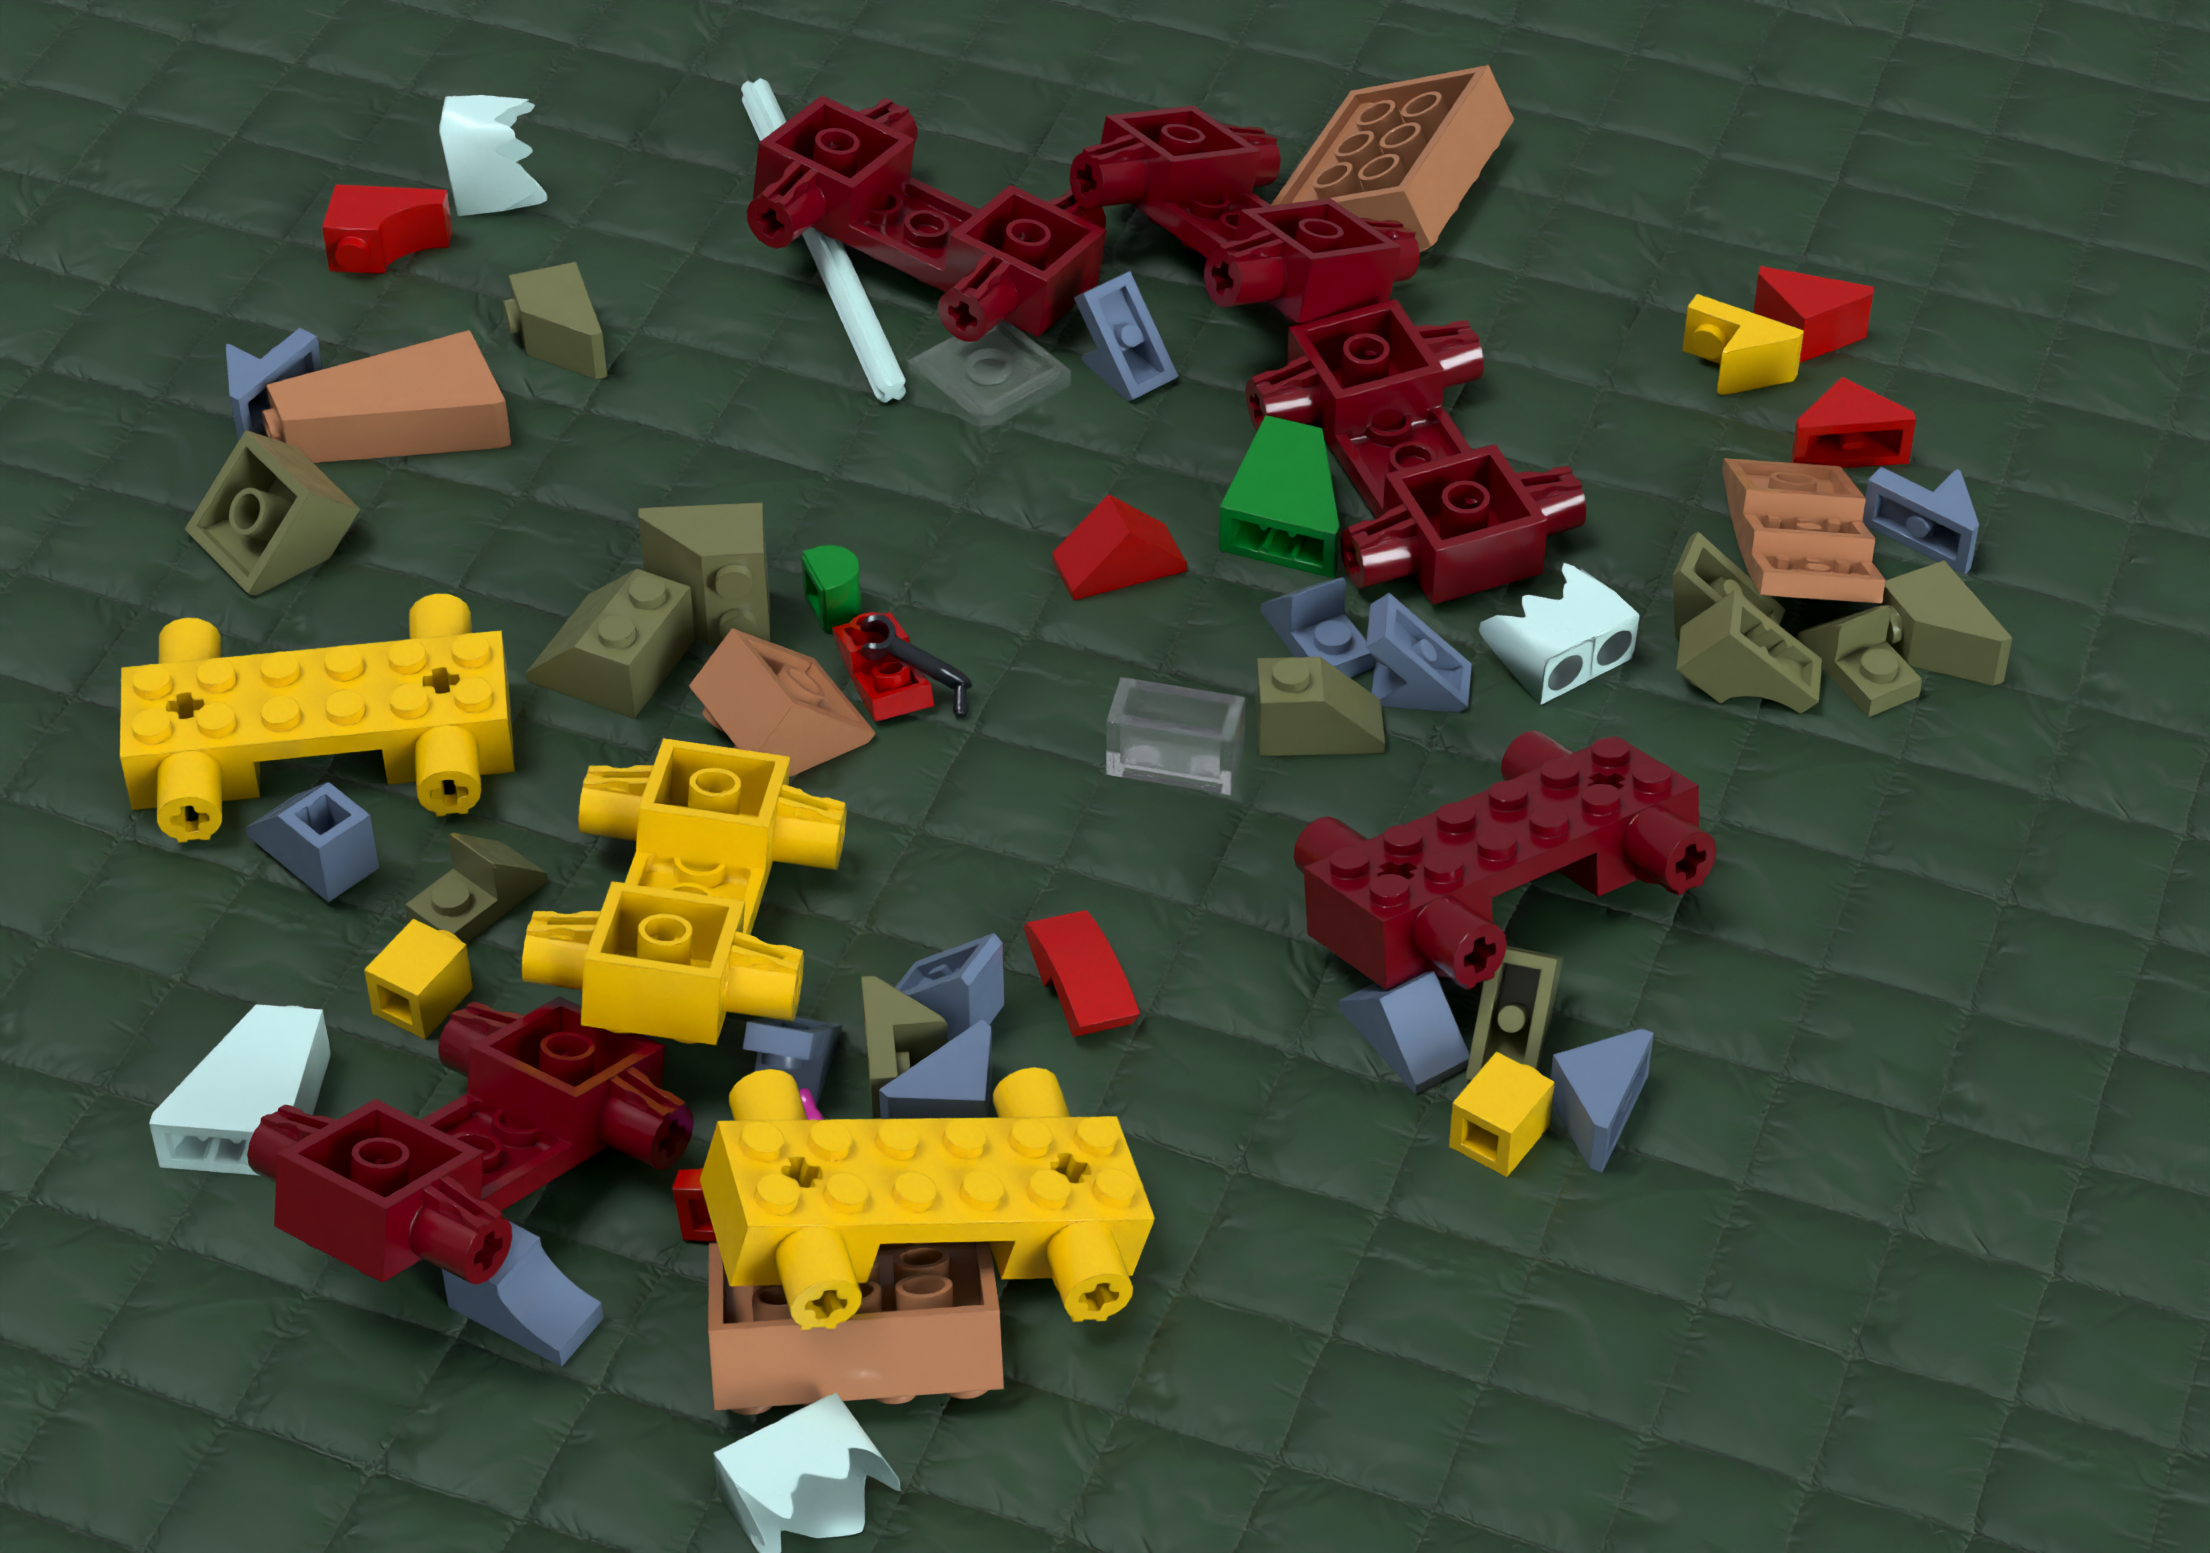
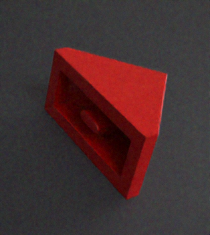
M1760 266L1753 313L1804 330L1799 361L1801 363L1866 338L1875 287Z
M1841 377L1796 420L1790 463L1840 466L1841 468L1909 464L1916 424L1914 411Z
M1110 494L1052 552V562L1073 601L1187 571V562L1166 525Z

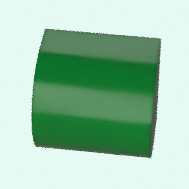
M824 545L803 551L801 560L804 597L823 631L826 630L827 634L833 633L832 627L850 623L854 617L861 615L858 559L850 550L835 545Z

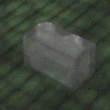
M1121 677L1106 721L1107 775L1231 795L1244 752L1245 697Z

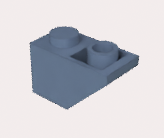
M330 782L294 795L246 827L249 838L327 902H330L379 869L370 814Z

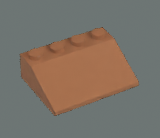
M1489 65L1351 90L1271 206L1331 198L1359 218H1369L1377 221L1396 220L1401 222L1403 227L1416 232L1415 239L1418 242L1419 252L1427 250L1437 242L1442 229L1452 214L1458 210L1461 200L1473 182L1478 179L1480 171L1492 153L1499 147L1501 139L1514 121Z
M989 1242L880 1244L867 1283H858L862 1297L861 1305L856 1313L845 1322L837 1324L835 1329L812 1327L810 1330H800L799 1325L792 1318L782 1285L729 1286L718 1243L709 1244L708 1333L714 1411L731 1409L738 1414L754 1415L763 1413L772 1406L796 1404L808 1406L834 1393H837L843 1402L875 1399L885 1404H900L912 1400L917 1395L946 1393L954 1398L969 1399L979 1397L988 1390L1004 1389L1000 1309Z

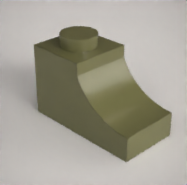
M1735 591L1681 627L1676 670L1683 675L1688 683L1702 689L1720 704L1732 697H1761L1780 702L1801 714L1819 702L1822 658Z

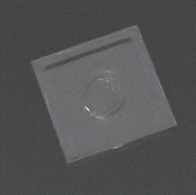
M1004 320L978 341L965 342L953 336L907 361L908 376L979 434L988 431L1071 385V370L1016 326Z

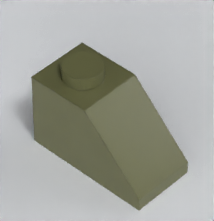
M572 262L508 275L511 299L502 300L504 318L509 334L519 333L526 355L594 379L607 377L603 333L577 263Z
M1945 560L1885 581L1882 604L1878 603L1877 607L1889 605L1891 608L1886 641L1909 666L1992 686L2004 682L2012 637Z
M1321 657L1257 658L1256 723L1259 756L1385 753L1381 700Z
M1506 946L1505 957L1500 967L1494 972V978L1488 981L1484 980L1465 1079L1472 1080L1496 1051L1520 1064H1526L1537 1071L1539 1070L1552 1019L1563 961L1562 956Z

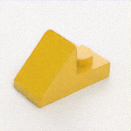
M1696 294L1687 307L1682 351L1720 364L1717 394L1728 395L1793 382L1798 375L1804 330Z

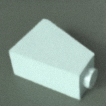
M256 1004L152 1113L149 1125L159 1166L162 1168L258 1175L250 1168L247 1153L249 1142L255 1129L260 1124L261 1117L277 1112L278 1108L285 1104L300 1108L309 1115L314 1113L331 1055L323 1010L299 1006L284 1007Z

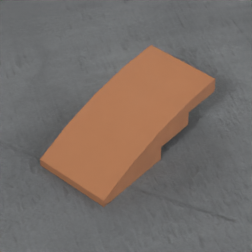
M1723 459L1722 472L1736 539L1747 571L1760 595L1882 604L1885 578L1872 563L1875 537L1862 522L1866 498L1840 466Z

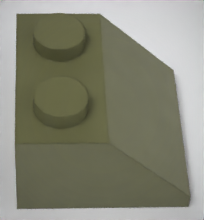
M245 430L185 530L248 594L257 596L330 559L360 511V508L296 446Z
M763 502L639 508L638 517L644 571L691 587L695 637L709 646L720 645L733 628L771 642L770 591Z
M636 568L590 593L527 670V682L635 719L696 640L691 587Z

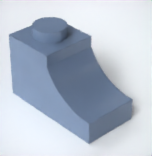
M509 1221L512 1226L513 1236L510 1250L500 1269L487 1282L479 1285L472 1284L442 1269L448 1307L562 1367L604 1319L602 1302L576 1286L554 1265L541 1247L540 1237Z

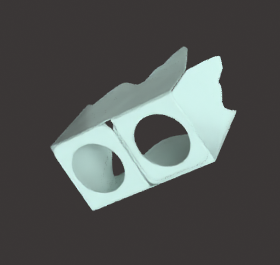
M485 95L445 97L439 134L458 216L506 211L537 205L547 201V194L520 164L516 163L533 152L530 146L515 138V132L510 128L516 122L517 116L531 112L535 107L534 104L527 102L529 99Z
M1566 563L1563 565L1562 572L1567 583L1564 584L1563 598L1561 600L1525 595L1522 597V606L1526 617L1496 615L1482 621L1479 627V632L1484 641L1539 705L1631 660L1635 651L1639 614L1615 591L1583 569L1579 570Z
M837 1393L826 1396L782 1418L778 1422L713 1453L720 1499L759 1553H781V1531L784 1530L813 1538L849 1536L861 1533L865 1524L864 1489L867 1475L896 1491H901L899 1478Z

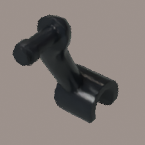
M871 615L862 622L861 631L878 632L885 639L882 643H866L862 645L860 652L865 659L872 661L881 660L890 654L950 689H954L953 714H955V717L960 718L967 716L966 689L972 687V681L963 672L897 637L894 624L884 615Z

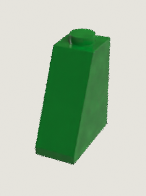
M1265 415L1220 505L1219 551L1334 578L1338 568L1339 521L1323 429Z

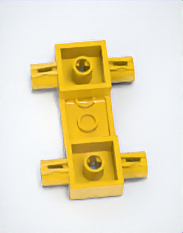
M433 594L421 598L410 609V639L221 658V635L216 627L198 618L174 620L164 626L159 634L158 664L121 667L120 760L132 810L157 808L158 826L166 835L176 838L178 843L195 839L210 840L211 835L216 833L221 826L222 801L260 798V761L382 749L388 785L416 782L417 798L420 804L428 811L435 812L436 817L458 812L459 814H468V809L474 807L480 799V775L515 772L509 680L502 630L472 633L471 612L468 605L460 598L450 594ZM445 780H454L456 794L445 795ZM189 806H193L195 812L198 813V820L189 821Z
M663 738L654 765H635L628 768L589 766L586 778L583 781L579 805V833L636 841V853L625 883L611 882L601 911H581L573 914H560L554 911L533 912L530 924L526 930L522 956L523 982L582 990V1026L602 1028L613 1033H636L670 1038L687 1044L704 1043L717 1045L727 1012L794 1021L802 986L803 950L786 945L765 943L752 936L751 932L773 861L832 870L838 869L846 827V803L828 797H815L801 789L788 786L791 758L789 756Z
M1036 1067L1018 1070L999 1082L993 1092V1103L998 1118L808 1120L797 1083L793 1076L784 1071L774 1069L756 1071L743 1077L731 1090L729 1105L734 1121H717L700 1177V1183L729 1286L782 1285L790 1314L799 1325L800 1330H810L812 1327L835 1329L837 1324L845 1322L854 1315L861 1305L862 1294L858 1283H867L880 1244L988 1241L1001 1279L1052 1278L1060 1293L1064 1307L1073 1322H1083L1084 1319L1106 1321L1108 1316L1116 1314L1124 1308L1132 1297L1133 1285L1129 1276H1133L1155 1217L1117 1116L1071 1117L1055 1074L1047 1069Z

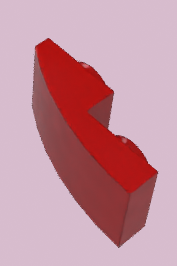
M877 612L864 613L854 617L850 623L832 627L836 645L849 676L875 722L934 706L931 684L922 672L890 654L881 660L872 661L865 659L860 652L862 645L866 643H882L885 641L884 637L878 632H863L860 630L862 622L867 617L875 614L884 615L889 618L895 626V635L910 643L909 636L891 612L885 614Z
M1087 910L1031 921L1025 924L1023 928L1043 986H1055L1072 1037L1130 1025L1135 1022L1140 1015V1011L1132 990L1108 940Z

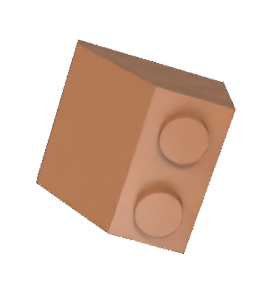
M733 628L689 685L705 706L702 710L703 716L714 727L729 736L735 744L734 749L791 757L789 776L791 777L869 743L876 734L815 658Z

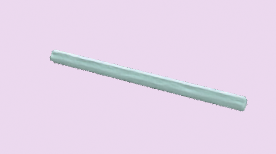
M759 78L754 83L746 81L741 88L744 95L742 102L759 140L762 141L787 121L770 84L766 80ZM810 227L802 235L876 398L884 403H887L892 398L900 400L906 393L904 387L906 379L843 243L837 239L829 238L822 232Z

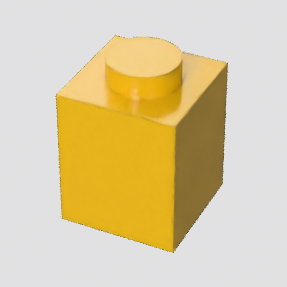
M412 919L364 969L372 1014L424 1040L473 989L467 944L463 943L449 931L436 930L415 919Z
M1496 1051L1452 1103L1449 1147L1508 1177L1550 1126L1555 1082L1543 1076L1535 1068L1526 1064H1520Z

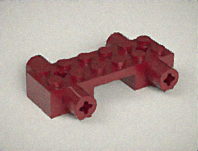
M821 95L759 142L753 190L754 200L749 203L746 211L749 227L759 241L772 248H785L812 227L829 238L837 239L868 254L877 261L884 262L917 278L924 284L932 285L946 292L941 296L938 303V314L948 332L959 340L965 342L978 341L1002 320L1012 324L1021 331L1029 332L1039 337L1076 304L1074 297L1097 286L1107 232L1105 230L1106 216L1102 207L1092 209L1081 207L1080 203L1075 200L1071 188L1060 198H1053L1046 202L1010 184L979 210L910 177L914 146L918 138L917 126L914 118L909 113V108L903 105L899 106L888 98L878 101L877 105L873 108H865L857 112Z
M1194 105L1106 115L1101 143L1083 148V152L1073 159L1070 167L1069 180L1071 191L1081 207L1092 209L1132 204L1146 214L1147 219L1151 223L1164 227L1178 237L1183 246L1196 250L1206 257L1207 261L1204 270L1206 289L1210 298L1221 307L1267 301L1280 310L1284 318L1289 322L1302 324L1389 301L1393 283L1409 280L1416 273L1419 266L1420 253L1418 242L1415 239L1416 232L1403 227V224L1399 221H1377L1369 218H1359L1331 198L1271 206L1254 194L1253 188L1271 185L1278 177L1281 158L1276 144L1277 138L1265 134V130L1260 127H1237L1221 124Z
M1397 299L1289 327L1287 366L1279 370L1263 372L1252 377L1246 383V403L1255 430L1258 431L1265 415L1306 425L1315 424L1323 429L1324 439L1376 517L1374 520H1364L1349 526L1341 533L1340 546L1343 563L1351 582L1357 588L1362 589L1412 574L1431 604L1434 605L1543 574L1546 536L1575 529L1585 524L1586 502L1581 482L1576 479L1569 466L1552 468L1547 472L1527 471L1515 473L1496 444L1472 450L1442 405L1443 390L1445 388L1478 380L1482 377L1484 361L1479 337L1471 329V325L1467 320L1454 321L1444 326L1430 324L1414 326Z
M1536 730L1524 732L1508 746L1502 758L1501 773L1504 781L1493 784L1483 792L1459 802L1445 804L1439 807L1437 811L1407 824L1390 827L1383 834L1371 839H1367L1339 819L1330 816L1318 818L1308 824L1298 837L1293 856L1296 868L1304 874L1307 934L1385 990L1409 981L1427 971H1435L1437 976L1452 978L1456 985L1468 990L1476 986L1478 982L1494 978V972L1500 967L1505 957L1507 946L1505 933L1499 926L1493 923L1492 898L1555 870L1597 897L1637 879L1648 884L1661 885L1666 891L1678 896L1685 893L1687 889L1703 885L1704 878L1710 873L1715 862L1716 846L1713 838L1699 828V785L1616 735L1599 739L1592 746L1574 752L1542 732Z
M560 996L526 1015L496 1011L488 1005L473 1001L467 1005V1008L451 1013V1019L445 1025L438 1046L439 1060L442 1065L468 1078L467 1093L421 1120L376 1098L338 1120L327 1116L309 1115L300 1108L285 1104L279 1107L277 1112L261 1117L260 1124L255 1129L249 1142L247 1158L253 1172L276 1183L274 1227L305 1242L308 1246L318 1249L382 1283L424 1259L469 1283L479 1285L487 1282L497 1273L511 1247L513 1237L512 1226L506 1218L502 1217V1210L608 1146L654 1169L663 1171L670 1168L680 1159L690 1142L694 1127L693 1114L685 1106L686 1102L671 1092L662 1090L665 1045L641 1034L613 1033L602 1028L582 1026V1006Z

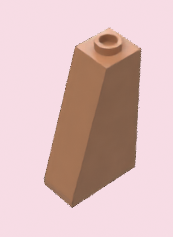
M470 330L266 385L270 409L263 410L261 413L267 437L296 446L313 463L496 449L511 445L506 400Z

